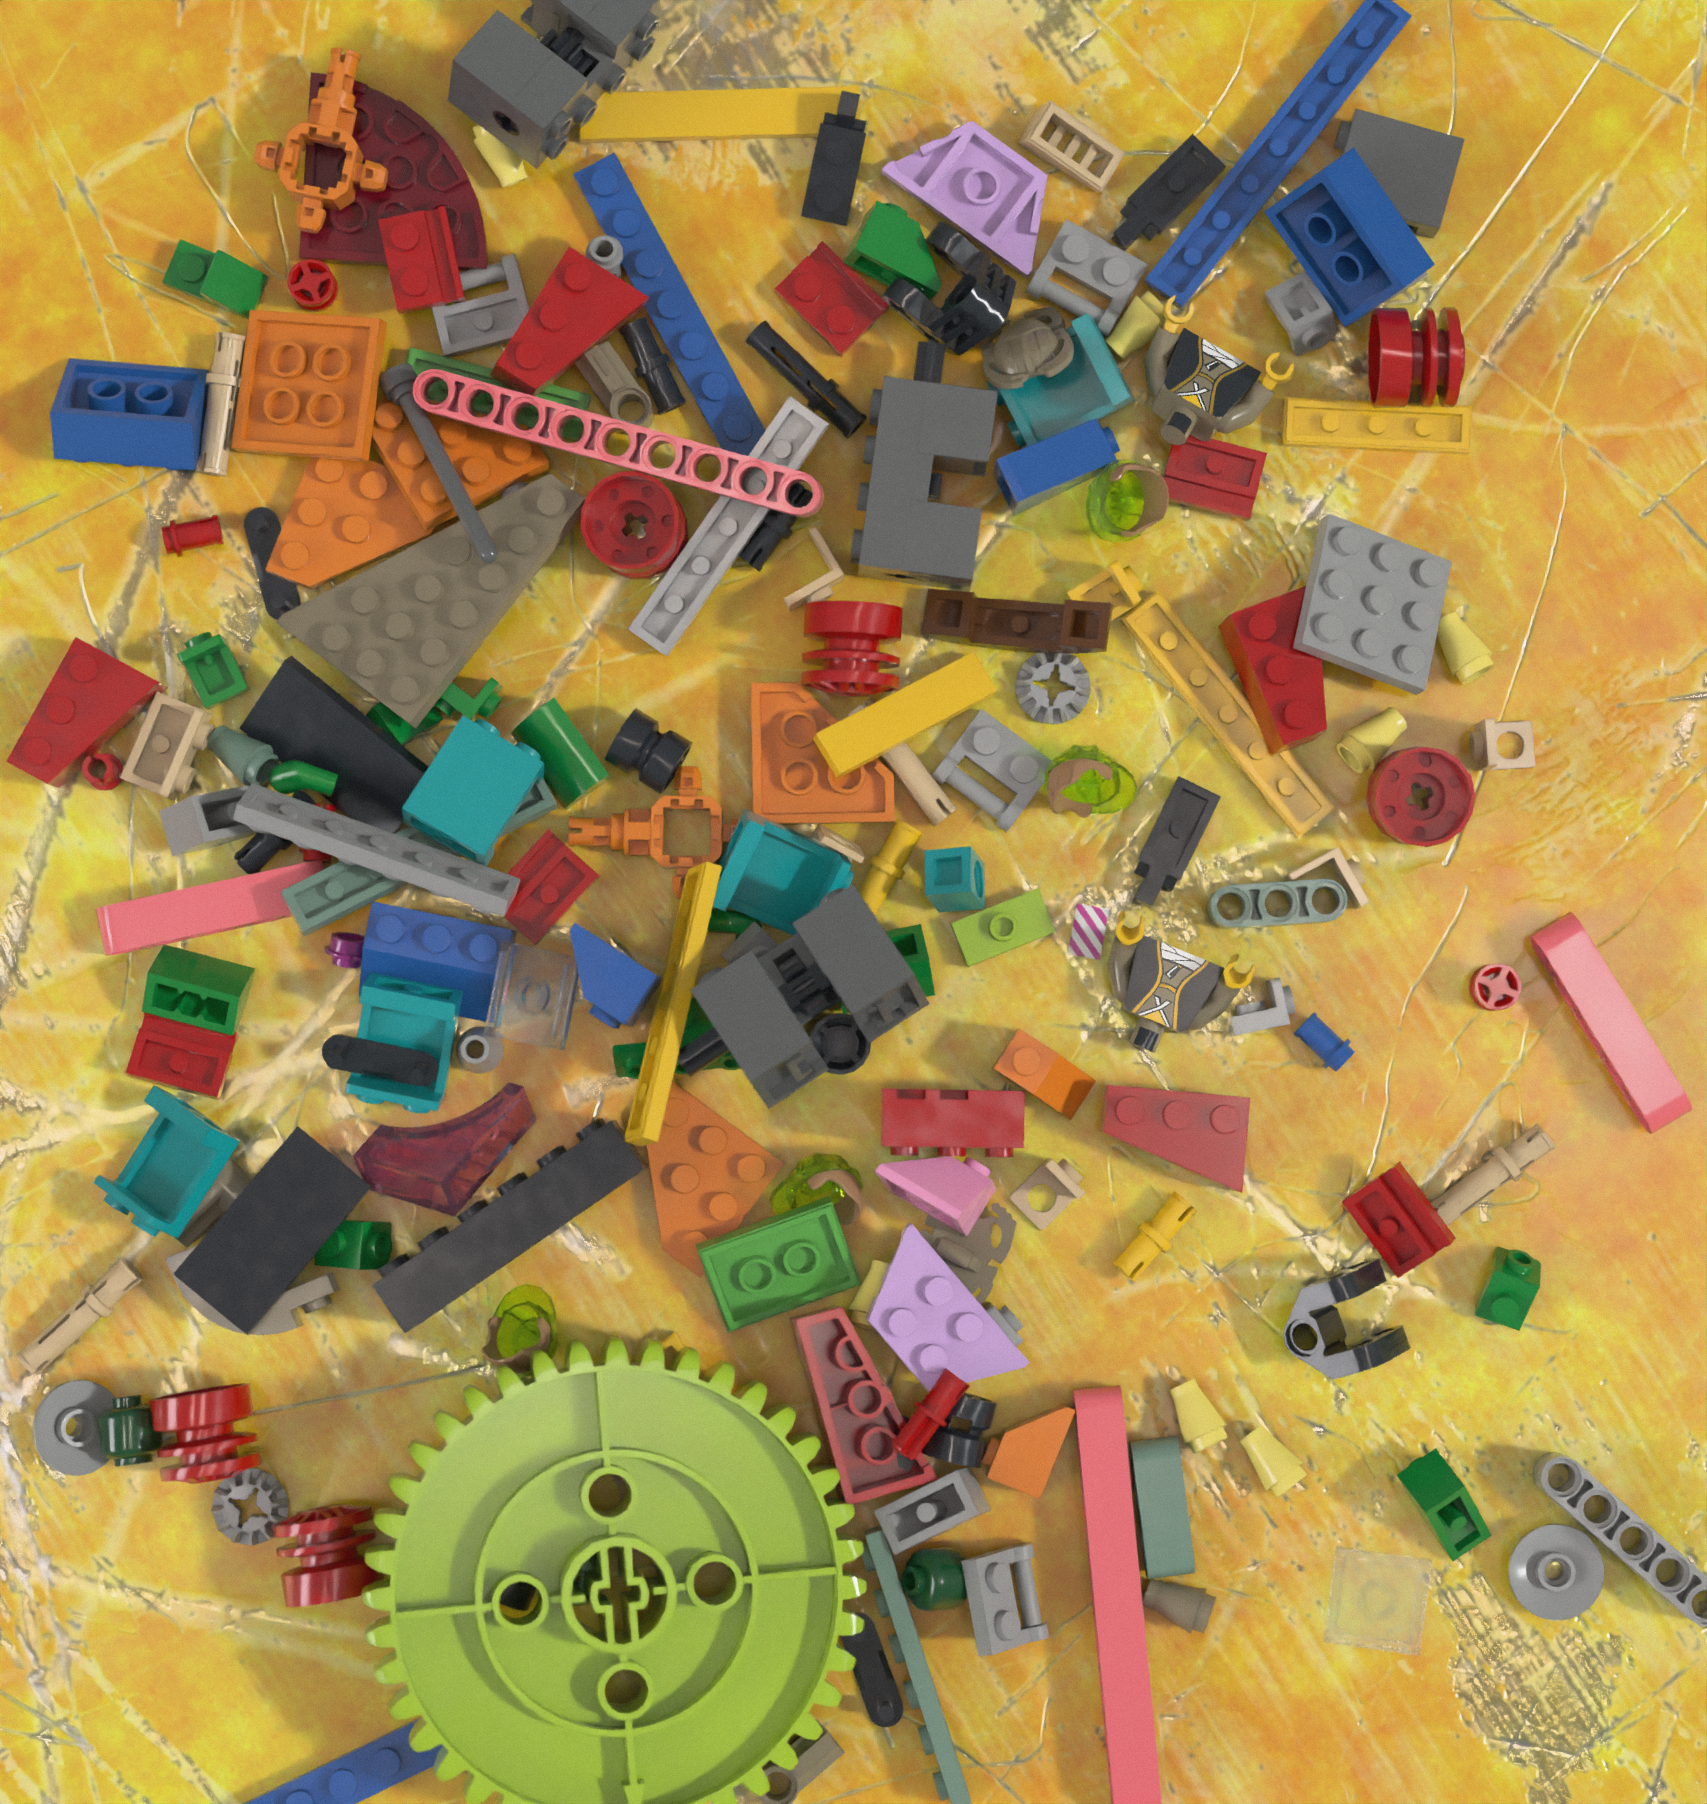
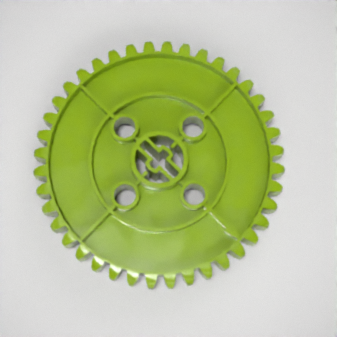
M609 1336L605 1340L601 1350L600 1362L594 1363L581 1341L578 1339L570 1340L565 1352V1367L556 1369L553 1361L541 1349L533 1350L530 1355L529 1364L531 1378L522 1382L518 1375L505 1364L496 1367L495 1380L500 1394L492 1399H489L477 1387L468 1384L463 1388L462 1394L471 1414L464 1421L443 1410H438L433 1415L437 1429L445 1439L442 1444L436 1447L420 1440H412L409 1444L408 1449L417 1465L423 1469L419 1477L406 1473H393L388 1479L390 1489L398 1498L405 1502L403 1510L395 1508L378 1509L374 1513L373 1521L381 1531L393 1537L394 1541L393 1544L371 1546L365 1550L364 1555L367 1565L378 1572L388 1574V1579L376 1581L365 1586L362 1589V1602L373 1609L389 1611L388 1616L376 1619L366 1626L364 1630L366 1642L380 1648L395 1647L393 1652L383 1656L373 1668L375 1679L382 1684L406 1683L389 1700L388 1710L392 1718L409 1719L420 1714L422 1715L409 1733L408 1741L413 1751L423 1752L442 1744L443 1747L438 1752L434 1762L435 1776L441 1781H447L457 1777L467 1769L469 1772L465 1779L463 1793L465 1801L469 1804H480L494 1791L499 1792L496 1804H705L709 1801H712L713 1804H737L733 1788L740 1783H743L751 1792L758 1796L765 1795L770 1790L762 1766L771 1760L781 1768L793 1770L799 1761L794 1750L787 1742L790 1737L795 1733L805 1739L817 1740L823 1733L819 1723L809 1713L813 1703L826 1707H836L842 1699V1695L825 1678L829 1670L839 1672L852 1670L855 1667L856 1658L837 1643L838 1636L854 1635L862 1632L864 1629L865 1621L856 1613L846 1607H842L843 1600L856 1598L867 1590V1582L857 1574L842 1570V1564L853 1561L863 1554V1542L850 1535L836 1534L835 1529L847 1524L854 1517L855 1509L853 1504L846 1503L841 1499H824L823 1497L834 1489L839 1482L840 1473L838 1469L828 1464L814 1465L809 1468L806 1466L816 1456L821 1446L818 1437L813 1433L805 1432L796 1434L788 1439L785 1438L793 1427L796 1418L795 1410L787 1404L774 1406L760 1415L759 1413L766 1400L767 1388L766 1385L758 1380H750L731 1395L735 1374L732 1364L723 1360L717 1361L708 1369L704 1377L700 1379V1358L696 1349L688 1346L681 1348L674 1356L670 1367L666 1368L664 1367L662 1345L658 1340L651 1338L644 1340L638 1350L635 1362H629L625 1345L617 1336ZM617 1474L624 1479L626 1485V1494L622 1503L615 1509L607 1512L592 1508L588 1499L592 1483L602 1475ZM617 1546L619 1576L627 1586L632 1585V1591L620 1592L623 1630L614 1632L612 1604L605 1594H598L599 1589L610 1588L607 1549ZM632 1548H636L651 1557L658 1576L646 1577L644 1580L633 1566ZM594 1555L595 1570L586 1571L583 1593L579 1585H573V1580L581 1565ZM713 1561L726 1564L729 1580L726 1588L719 1595L707 1598L695 1594L693 1587L694 1576L699 1568ZM528 1582L538 1590V1602L534 1610L520 1618L509 1617L502 1613L499 1608V1600L503 1590L512 1583ZM649 1589L653 1595H657V1599L648 1615L638 1622L637 1609L646 1608ZM586 1597L599 1616L600 1631L580 1622L575 1616L572 1603L585 1602ZM626 1669L634 1670L641 1674V1690L638 1696L631 1702L614 1704L606 1699L604 1694L605 1685L614 1673Z

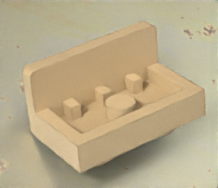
M157 691L120 778L175 801L178 793L185 794L191 785L195 768L190 767L197 749L203 751L207 746L208 739L214 728V725L209 723L212 715L205 710L193 707Z

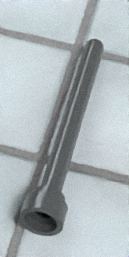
M405 363L388 369L379 379V384L386 398L389 401H394L395 405L402 406L479 558L484 563L494 562L497 559L498 551L425 410L414 399L413 384L418 376L413 366Z

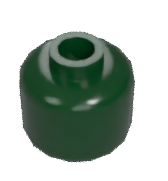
M141 1395L112 1399L113 1408L102 1411L98 1416L102 1455L105 1458L114 1459L115 1466L152 1462V1454L157 1453V1450L163 1447L162 1432H155L153 1430L150 1404H142Z
M951 1547L922 1548L914 1552L906 1563L901 1579L902 1587L911 1603L918 1609L925 1611L950 1610L962 1606L968 1598L961 1562L966 1559L965 1555L958 1549Z

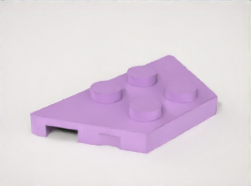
M970 121L952 130L950 135L942 139L930 141L919 147L918 151L896 162L893 160L883 167L882 175L1026 279L1029 277L1033 265L1047 174L974 121Z
M908 1223L904 1226L900 1235L902 1238L892 1262L886 1268L882 1278V1286L878 1295L874 1297L866 1320L923 1387L929 1392L945 1368L967 1383L1024 1368L1030 1362L1006 1336L1003 1330L914 1225Z

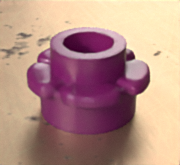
M334 932L331 934L330 945L325 946L324 951L326 954H331L333 957L332 963L336 966L359 968L362 961L365 936L349 932Z

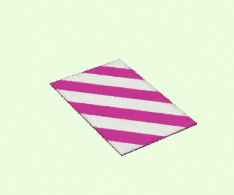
M1077 903L1068 954L1100 960L1109 909Z

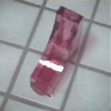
M508 1082L495 1096L481 1106L449 1121L423 1127H393L380 1124L353 1155V1158L363 1180L372 1187L371 1191L455 1217L534 1124L536 1117L524 1087Z

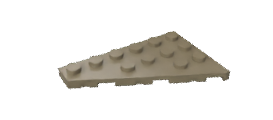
M549 473L478 511L498 551L497 559L494 562L484 563L479 558L461 521L284 613L277 623L416 729L580 519L581 509L586 499Z

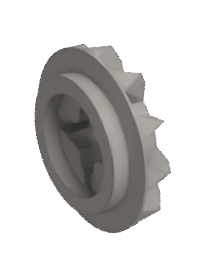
M1034 654L1021 666L1015 685L1016 696L1022 709L1031 718L1045 724H1061L1075 718L1084 709L1091 692L1089 672L1078 657L1071 654ZM1054 667H1058L1059 682L1067 684V687L1074 689L1058 692L1056 699L1053 700V706H1048L1047 690L1040 688L1039 685H1033V682L1047 681L1051 673H1053Z
M248 1468L234 1477L224 1479L214 1491L211 1513L214 1516L218 1531L222 1532L233 1543L253 1546L271 1539L274 1536L272 1525L286 1520L288 1498L282 1484L273 1475L260 1469ZM257 1488L259 1490L256 1495L258 1498L256 1506L261 1508L262 1512L268 1514V1517L263 1514L260 1516L253 1514L241 1525L243 1509L237 1506V1503L231 1501V1499L246 1500Z

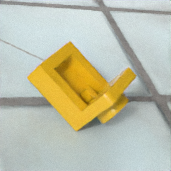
M1116 560L1109 564L1105 570L1067 592L1066 596L1069 600L1111 603L1113 605L1112 622L1139 605L1141 598L1138 592L1142 591L1143 587L1132 568L1127 566L1122 569Z

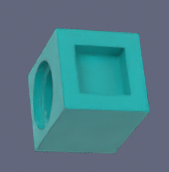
M971 846L925 850V896L939 913L985 909L984 863Z

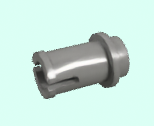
M608 235L594 238L586 248V257L616 277L621 278L623 248L620 242Z

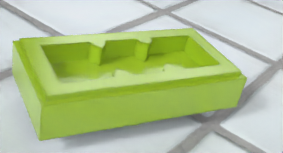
M1039 888L950 923L968 967L1056 932Z

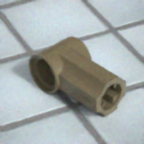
M609 341L595 346L575 363V366L611 418L645 428L651 426L653 407L649 396L638 385ZM625 402H640L645 407L643 415L636 421L623 420L619 416V410Z
M231 1157L178 1239L175 1238L185 1247H189L226 1212L252 1181Z
M818 1719L816 1721L823 1729L819 1739L810 1740L797 1736L789 1743L799 1761L793 1770L781 1768L771 1760L762 1766L766 1777L774 1772H781L789 1777V1785L784 1792L780 1794L767 1792L763 1796H758L764 1804H792L804 1787L845 1753Z

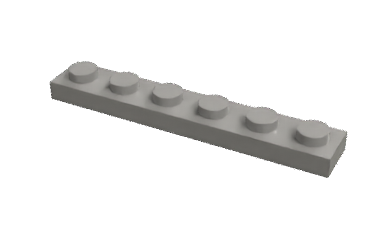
M789 396L748 457L798 470L830 424ZM761 469L749 471L743 479L744 489L751 495L762 492L767 485L766 474ZM720 496L628 630L665 656H669L771 509Z
M253 783L237 803L233 820L248 825L250 829L256 832L274 834L292 841L298 847L316 849L337 857L343 863L360 865L380 872L390 880L405 881L425 888L435 896L450 897L470 904L476 910L483 913H495L504 917L516 896L521 880Z

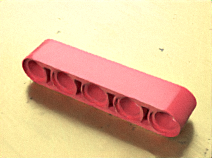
M323 861L291 865L99 907L96 909L105 956L123 954L293 917L282 898L281 891L324 870Z
M1569 912L1531 935L1529 939L1534 951L1645 1130L1653 1134L1691 1111L1692 1105L1685 1091L1577 917Z

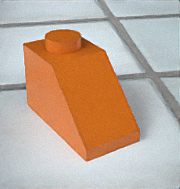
M1020 1028L1016 1030L992 1067V1070L1069 1120L1073 1118L1096 1082L1095 1079Z
M1063 1403L1004 1428L999 1439L991 1436L982 1459V1464L988 1466L985 1472L986 1477L1040 1499L1076 1410L1074 1407Z

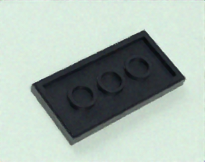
M293 656L284 660L239 728L249 737L270 745L273 753L277 755L281 763L299 760L338 774L331 796L319 794L349 818L393 834L399 832L403 826L402 807L428 769L425 763Z
M297 1126L173 1275L242 1332L249 1335L372 1187Z

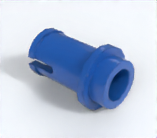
M1315 1012L1294 1032L1296 1037H1299L1324 1061L1322 1066L1325 1069L1329 1066L1336 1072L1355 1052L1348 1046L1351 1041L1349 1039L1343 1041L1317 1017Z

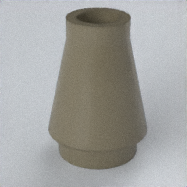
M1151 1579L1143 1600V1606L1154 1610L1190 1634L1192 1630L1204 1634L1216 1597L1206 1594L1207 1589Z

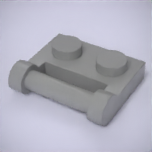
M1066 219L1025 293L1037 300L1041 296L1078 317L1088 313L1094 318L1101 334L1107 338L1148 264ZM1057 271L1110 300L1111 302L1106 311L1051 281L1050 278L1053 272Z
M515 253L502 256V262L487 265V269H471L460 272L463 290L507 280L508 291L446 306L445 303L443 306L432 308L445 357H453L510 342L530 310Z
M981 709L934 771L932 777L942 785L947 782L998 820L995 825L1007 833L1057 764ZM964 756L1017 795L1010 805L1006 804L957 767Z
M1032 1542L1006 1546L961 1561L978 1656L995 1655L1029 1642L1049 1638L1047 1623L1041 1620L1031 1559L1035 1557ZM1011 1563L1013 1565L1023 1626H1021L1018 1616L1012 1574L1009 1566Z

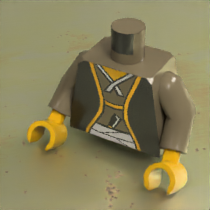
M1174 295L1164 304L1165 324L1163 327L1158 326L1144 360L1147 388L1155 395L1151 410L1155 415L1165 420L1160 429L1161 436L1173 445H1183L1189 435L1201 441H1209L1217 432L1228 434L1252 424L1275 395L1273 388L1276 384L1285 383L1292 378L1294 363L1291 364L1285 374L1276 375L1271 371V366L1279 358L1280 352L1273 353L1266 361L1265 377L1262 381L1258 380L1261 374L1259 370L1186 328H1183L1180 334L1177 333L1179 324L1191 318L1194 306L1190 302L1185 316L1182 318L1175 317L1170 309L1176 297Z
M1125 911L1119 912L1116 923V936L1107 966L1112 993L1117 1000L1122 1002L1120 1010L1139 1017L1129 1040L1130 1044L1155 1053L1165 1028L1179 1034H1185L1188 1029H1202L1223 1014L1240 989L1246 987L1251 982L1256 966L1253 964L1247 973L1237 972L1234 969V965L1239 958L1238 954L1230 957L1224 970V967L1145 936V917L1143 915L1140 917L1138 926L1133 928L1126 927L1123 924Z

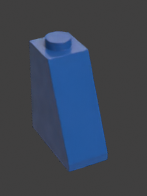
M1097 418L997 459L993 476L1012 515L1015 516L1114 468L1117 462L1114 454L1120 452V449L1111 429L1108 426L1101 429Z

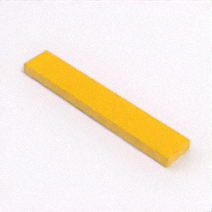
M859 86L614 92L611 95L604 92L595 102L598 104V107L592 118L586 125L580 127L581 143L818 137L820 123H823L825 112L837 114L841 92L848 91L859 94ZM858 102L855 119L860 120V105Z
M1158 590L1120 620L1297 839L1336 809L1288 750L1271 756L1249 701Z
M708 861L689 868L683 886L624 1138L626 1139L625 1142L638 1146L658 1142L691 1002V989L694 988L722 866Z

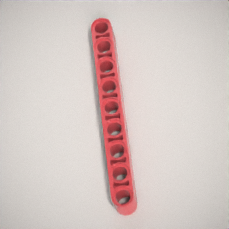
M429 369L423 371L413 384V396L416 403L421 408L441 417L629 470L640 471L650 476L796 517L812 516L820 510L823 504L824 492L822 486L814 477L802 471L443 370ZM444 380L448 386V396L441 404L432 405L428 398V390L434 382ZM490 393L494 401L491 413L482 418L476 417L473 412L475 398L480 394ZM535 406L539 413V420L536 426L527 431L522 430L518 425L520 411L524 407ZM574 418L581 419L584 424L582 438L575 443H567L562 434L565 423ZM625 431L630 439L628 450L623 455L612 456L607 447L610 436L615 432ZM662 444H671L676 453L673 464L665 469H657L653 462L655 449ZM709 456L717 457L721 463L719 476L710 482L702 481L698 474L700 462ZM761 469L767 477L766 487L758 494H748L743 486L745 475L751 470ZM799 482H807L813 490V497L810 503L801 508L793 507L788 498L791 487Z
M1121 1386L1074 1389L1073 1407L1076 1410L1074 1418L1112 1804H1162Z

